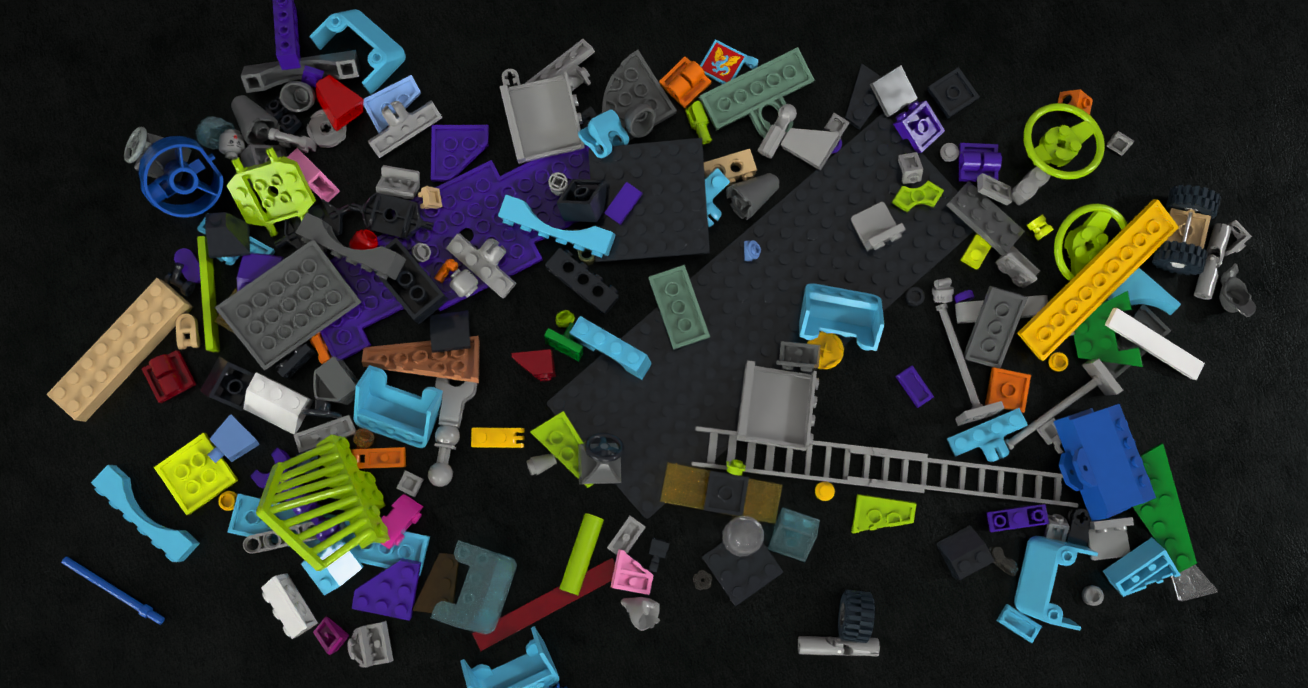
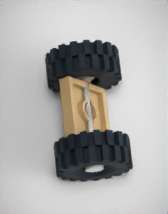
M1179 185V187L1174 186L1170 189L1166 210L1169 211V215L1179 228L1155 251L1152 263L1156 268H1162L1161 270L1181 275H1197L1203 272L1208 254L1203 248L1210 219L1217 216L1221 199L1219 193H1215L1214 190H1208L1205 187H1192L1191 185Z

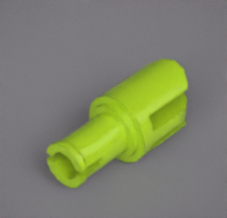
M696 101L685 112L691 129L697 131L698 137L702 138L703 145L712 141L707 129L709 121L701 101Z

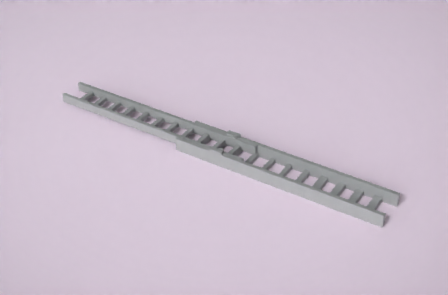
M695 427V431L709 432L710 438L707 463L691 462V466L727 470V461L735 459L737 431ZM718 434L729 435L726 466L715 464ZM814 440L812 445H809L806 450L804 475L791 473L793 449L787 448L784 472L773 471L775 446L767 445L764 470L753 469L756 443L748 442L746 471H743L924 493V490L927 489L1078 507V503L1060 501L1062 474L927 458L928 454ZM813 445L826 446L823 477L809 476ZM832 447L845 449L842 479L829 478ZM850 453L864 455L862 478L848 476ZM871 456L883 457L881 480L868 479ZM890 458L902 459L900 482L888 481ZM909 460L922 462L920 485L907 483ZM928 462L942 464L940 487L926 485ZM948 465L960 466L958 489L946 488ZM966 467L979 468L977 491L964 490ZM985 469L998 471L996 494L983 492ZM1004 471L1017 473L1015 496L1003 495ZM1023 474L1036 475L1034 498L1022 497ZM1042 476L1055 477L1053 500L1041 499Z

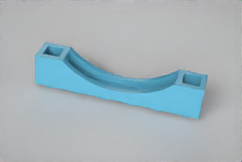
M505 195L498 217L503 219L502 223L513 226L514 223L521 225L520 229L530 233L531 230L538 231L539 236L547 239L549 236L555 237L556 242L564 245L567 242L574 244L573 248L584 251L586 248L592 251V255L600 258L603 255H609L616 236L613 232L597 226L578 231H565L553 228L539 220L526 202L509 195Z
M107 465L91 482L96 487L95 491L101 496L107 497L110 500L109 504L113 508L124 513L123 517L127 521L137 525V530L141 534L147 535L152 539L151 543L156 548L162 549L170 561H184L200 544L186 530L167 528L150 519L140 509L134 498L130 478L116 465Z

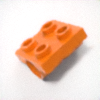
M686 57L682 58L659 81L661 87L685 109L712 82L705 76L704 70L695 61L691 62Z

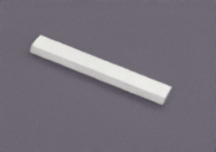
M1113 308L1105 323V326L1188 378L1197 380L1205 363L1120 309Z

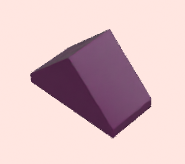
M325 617L313 631L329 655L337 652L350 636L328 617Z

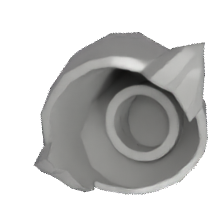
M630 597L621 600V604L629 613L632 624L637 629L644 631L648 628H653L660 621L658 618L660 605L656 601L646 597Z

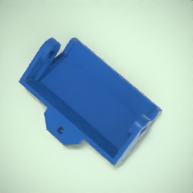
M1120 404L1094 412L1093 408L1053 421L1065 453L1061 454L1059 462L1062 476L1066 485L1075 491L1080 490L1091 521L1107 519L1133 506L1156 498Z

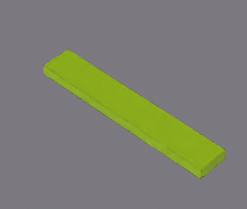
M199 236L197 241L205 347L208 351L220 352L217 310L215 309L216 293L213 258L209 257L207 237Z

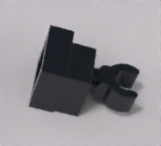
M652 537L649 554L653 556L649 571L657 572L660 557L665 558L668 551L669 541Z

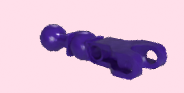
M276 448L271 454L275 464L291 459L285 451ZM297 465L284 470L283 473L297 468ZM255 470L251 474V478L259 487L265 488L270 472L266 474ZM301 484V485L292 487V488H290V489L284 490V491H282V492H285V491H288V490H292V489H295V488H298V487H301V486H304V485ZM309 492V493H306V494H303V495H300V496H297V497H293V498L287 499V500H285V501H290V500H294V499L301 498V497H304V496H308V495H311L312 493ZM317 501L292 509L296 515L319 508L321 505ZM321 515L307 521H312L316 526L331 518H325ZM337 524L316 534V537L322 542L340 531L341 526Z

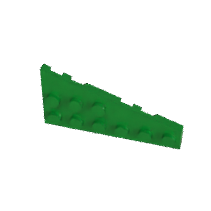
M1160 443L1140 455L1156 498L1133 506V508L1157 543L1167 551L1180 573L1197 564L1165 448L1163 443Z

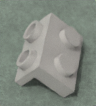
M383 165L381 168L382 177L376 186V192L414 200L420 188V172Z

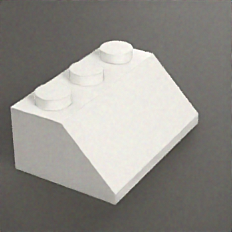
M255 373L246 390L243 409L292 434H296L306 416L302 414V409H310L314 400L262 374Z
M288 573L274 576L261 587L264 599L271 603L274 608L272 610L273 614L283 623V630L287 636H291L292 639L296 638L318 624Z

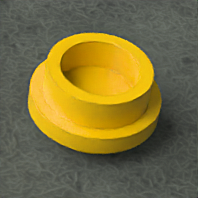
M1057 352L1049 357L1048 363L1052 370L1059 372L1067 368L1068 358L1065 354Z
M823 481L817 484L815 494L818 499L828 501L834 496L835 489L831 483Z
M233 491L223 492L219 497V506L226 511L233 510L237 494Z

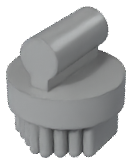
M950 278L934 281L935 287L932 288V295L935 302H952L954 287L950 286L952 283Z

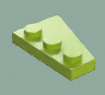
M857 494L851 532L859 533L865 530H876L877 528L914 523L916 503Z

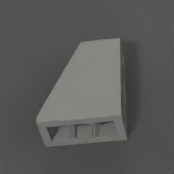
M790 128L783 136L781 146L786 151L821 170L841 137L837 132Z

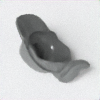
M1235 263L1220 278L1222 288L1219 299L1226 311L1231 313L1240 312L1242 315L1250 317L1255 313L1256 305L1252 301L1251 294L1248 293L1245 283L1236 277L1239 269Z

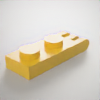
M472 428L471 447L524 448V444H516V440H524V436H517V432L523 433L524 428Z

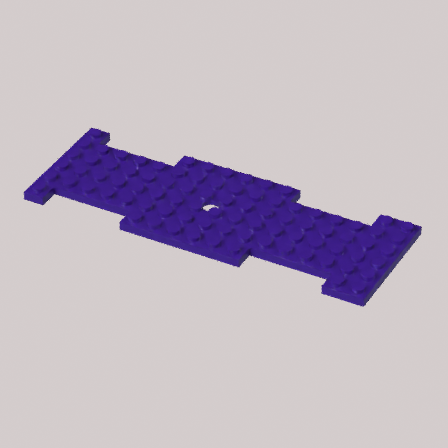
M584 144V149L533 160L501 176L492 160L435 187L440 189L441 208H420L423 198L418 196L414 200H409L418 203L423 221L434 223L432 231L421 228L409 241L404 238L382 234L377 237L378 247H385L397 238L412 255L414 245L418 243L428 245L431 250L429 259L418 263L448 298V301L439 308L442 311L467 298L466 296L459 297L449 286L452 280L450 276L454 272L450 271L442 284L434 279L447 259H454L458 263L457 270L463 271L468 269L478 279V289L470 296L489 287L446 249L456 234H460L463 229L473 231L474 237L470 243L477 249L481 248L485 241L491 238L499 242V247L504 246L506 254L498 262V267L509 277L543 260L535 243L545 238L539 236L538 231L531 230V233L520 229L521 225L515 223L513 226L502 223V218L498 217L505 195L526 202L539 220L553 228L563 230L577 223L563 220L557 205V201L561 196L554 195L551 192L548 181L549 177L557 172L563 173L566 176L568 185L572 179H590L588 151L590 147ZM391 210L390 212L393 218H395L396 212ZM343 256L341 259L335 257L330 261L361 300V303L320 331L331 356L341 360L371 346L363 330L364 328L404 309L373 270L371 273L360 268L361 264L358 263L354 266L345 261L346 258Z

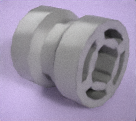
M557 172L549 177L548 182L551 192L554 195L561 196L568 187L566 176L563 173Z

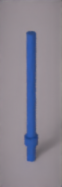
M65 557L62 560V564L134 608L142 617L150 618L159 625L164 622L165 618L153 611L151 606L143 605L69 557Z

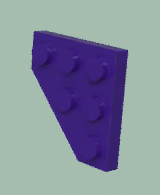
M432 125L431 181L448 182L460 174L489 146V126Z
M401 558L389 568L357 587L354 592L352 609L410 621L421 562Z

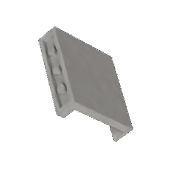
M564 71V75L509 88L507 85L500 86L519 164L585 148L584 143L578 136V132L581 130L580 124H583L581 113L576 112L575 106L579 105L576 94L572 95L571 88L574 87L572 76L568 77L567 71Z
M747 360L736 440L806 451L809 445L813 443V434L810 432L811 426L815 424V415H812L813 408H816L817 396H814L815 390L818 389L819 378H816L817 371H813L812 375L765 368L755 366L754 361Z

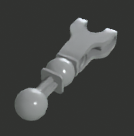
M437 377L435 387L443 391L438 423L440 426L435 433L437 443L434 445L439 447L437 462L429 468L428 478L433 485L443 487L453 477V471L448 465L451 449L456 450L455 445L460 438L458 428H460L464 404L476 394L477 383L465 381L461 386L454 387L450 384V379Z

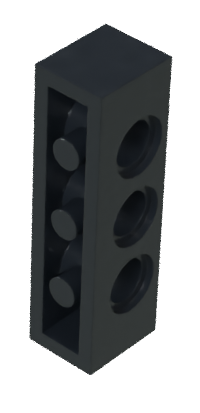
M559 248L545 264L546 269L605 316L618 301V291L612 285L606 286L602 282L604 279L597 273H590L588 271L589 267L582 261L578 263L574 260V255L569 250L565 249L563 251ZM572 265L574 270L567 273L564 271V267ZM580 277H587L589 279L588 283L585 285L579 284L578 280ZM597 288L604 291L600 297L593 295V291Z

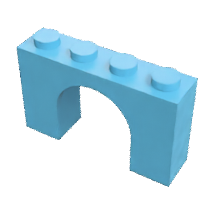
M581 316L570 331V334L578 343L592 351L597 349L621 364L626 371L641 380L652 364L647 354Z

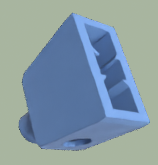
M229 415L211 436L210 440L216 447L207 455L215 463L224 455L233 462L257 447L259 443L232 415Z

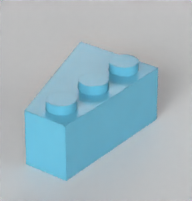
M1152 537L1103 570L1111 585L1123 597L1146 588V585L1153 582L1157 584L1162 583L1164 578L1172 575L1174 577L1181 576L1167 551Z

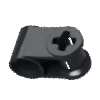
M1072 508L1067 513L1066 520L1070 527L1065 542L1086 546L1091 521L1089 513L1085 509ZM1081 515V519H1077L1076 516Z

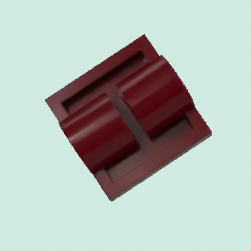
M178 350L168 355L157 356L149 361V365L142 368L158 403H163L196 385Z

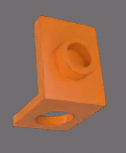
M1082 90L1060 92L1058 103H1063L1064 98L1071 95L1072 99L1068 104L1076 106L1090 115L1093 99Z

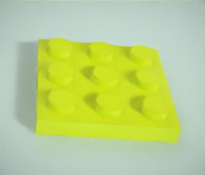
M202 433L154 467L186 515L192 514L238 481L223 457L215 463L207 455L215 448V445L206 433Z

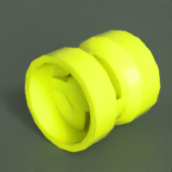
M1043 214L1027 225L1030 230L1034 231L1037 240L1054 230L1051 225L1045 222L1046 218Z

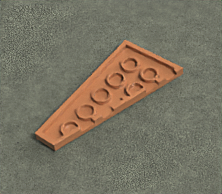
M471 336V348L436 353H432L431 341L366 347L363 349L362 364L363 367L371 365L383 370L479 383L480 341L478 336Z

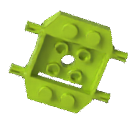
M273 147L265 150L270 161L260 165L243 167L239 157L231 160L237 174L227 184V187L246 223L265 226L270 236L273 237L278 234L273 223L296 216L302 222L305 214L308 213V209L316 199L298 163L285 156L277 157ZM247 179H250V180H251V182H252V184H253V188H254V190L258 193V195H259V197H260V199H261V201H262V205H263V207L266 209L267 212H264V211H263V209H262V207H261V205H260V203H259V201H258V199H257V197H256V195H255V193H254V191H253L252 187L250 186V184H249V182H248ZM270 186L276 187L278 194L273 193Z

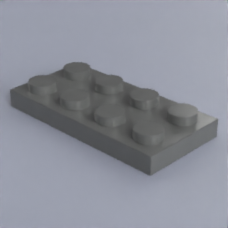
M970 181L946 205L1002 256L1010 250L1025 232L989 198L979 193L978 189Z
M989 286L963 354L964 359L1000 369L1028 297Z

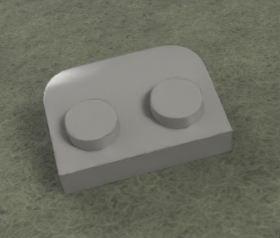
M386 621L365 625L354 630L352 638L348 640V652L352 660L355 659L360 663L359 666L369 667L393 661Z

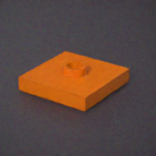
M993 367L991 369L985 405L1002 401L1004 409L1013 411L1020 408L1021 412L1025 413L1031 375Z

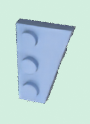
M412 75L364 98L363 105L378 133H381L389 126L382 115L383 108L388 106L391 112L394 113L396 111L390 103L400 101L406 109L421 92Z

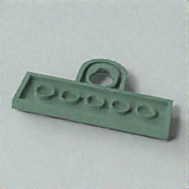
M797 47L700 95L699 98L715 130L749 114L757 132L761 137L765 138L771 125L762 117V108L769 105L775 107L779 112L780 107L786 104L784 96L813 83L815 80ZM793 121L788 124L785 132L792 128Z

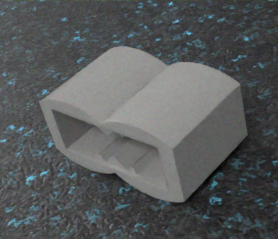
M1035 167L1011 190L1012 200L1017 205L1025 203L1049 180L1051 175Z

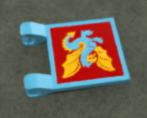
M715 39L700 66L704 70L705 76L724 84L736 78L743 64L751 69L757 68L758 59L747 56Z

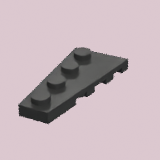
M1142 304L1133 316L1135 320L1162 337L1171 332L1145 304ZM1120 336L1117 340L1119 351L1139 348L1141 357L1147 352L1123 336ZM1102 362L1114 379L1131 366Z

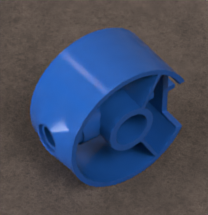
M170 136L154 142L144 152L139 164L142 193L154 207L176 217H192L210 209L217 202L222 192L223 176L212 162L215 159L213 154L207 156L196 140L183 136ZM182 147L194 148L202 153L213 168L211 185L198 180L196 174L205 169L199 158L190 164L184 161ZM175 148L176 159L169 161L164 168V174L147 186V174L152 162L161 153ZM188 172L187 178L183 181H174L177 173ZM196 188L206 192L201 198L188 204L174 205L162 201L175 193H192Z

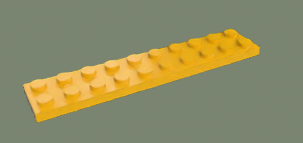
M1153 199L1017 333L1039 360L1044 361L1179 228L1160 201Z

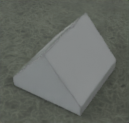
M1117 131L1112 135L1106 146L1123 156L1134 143V140Z

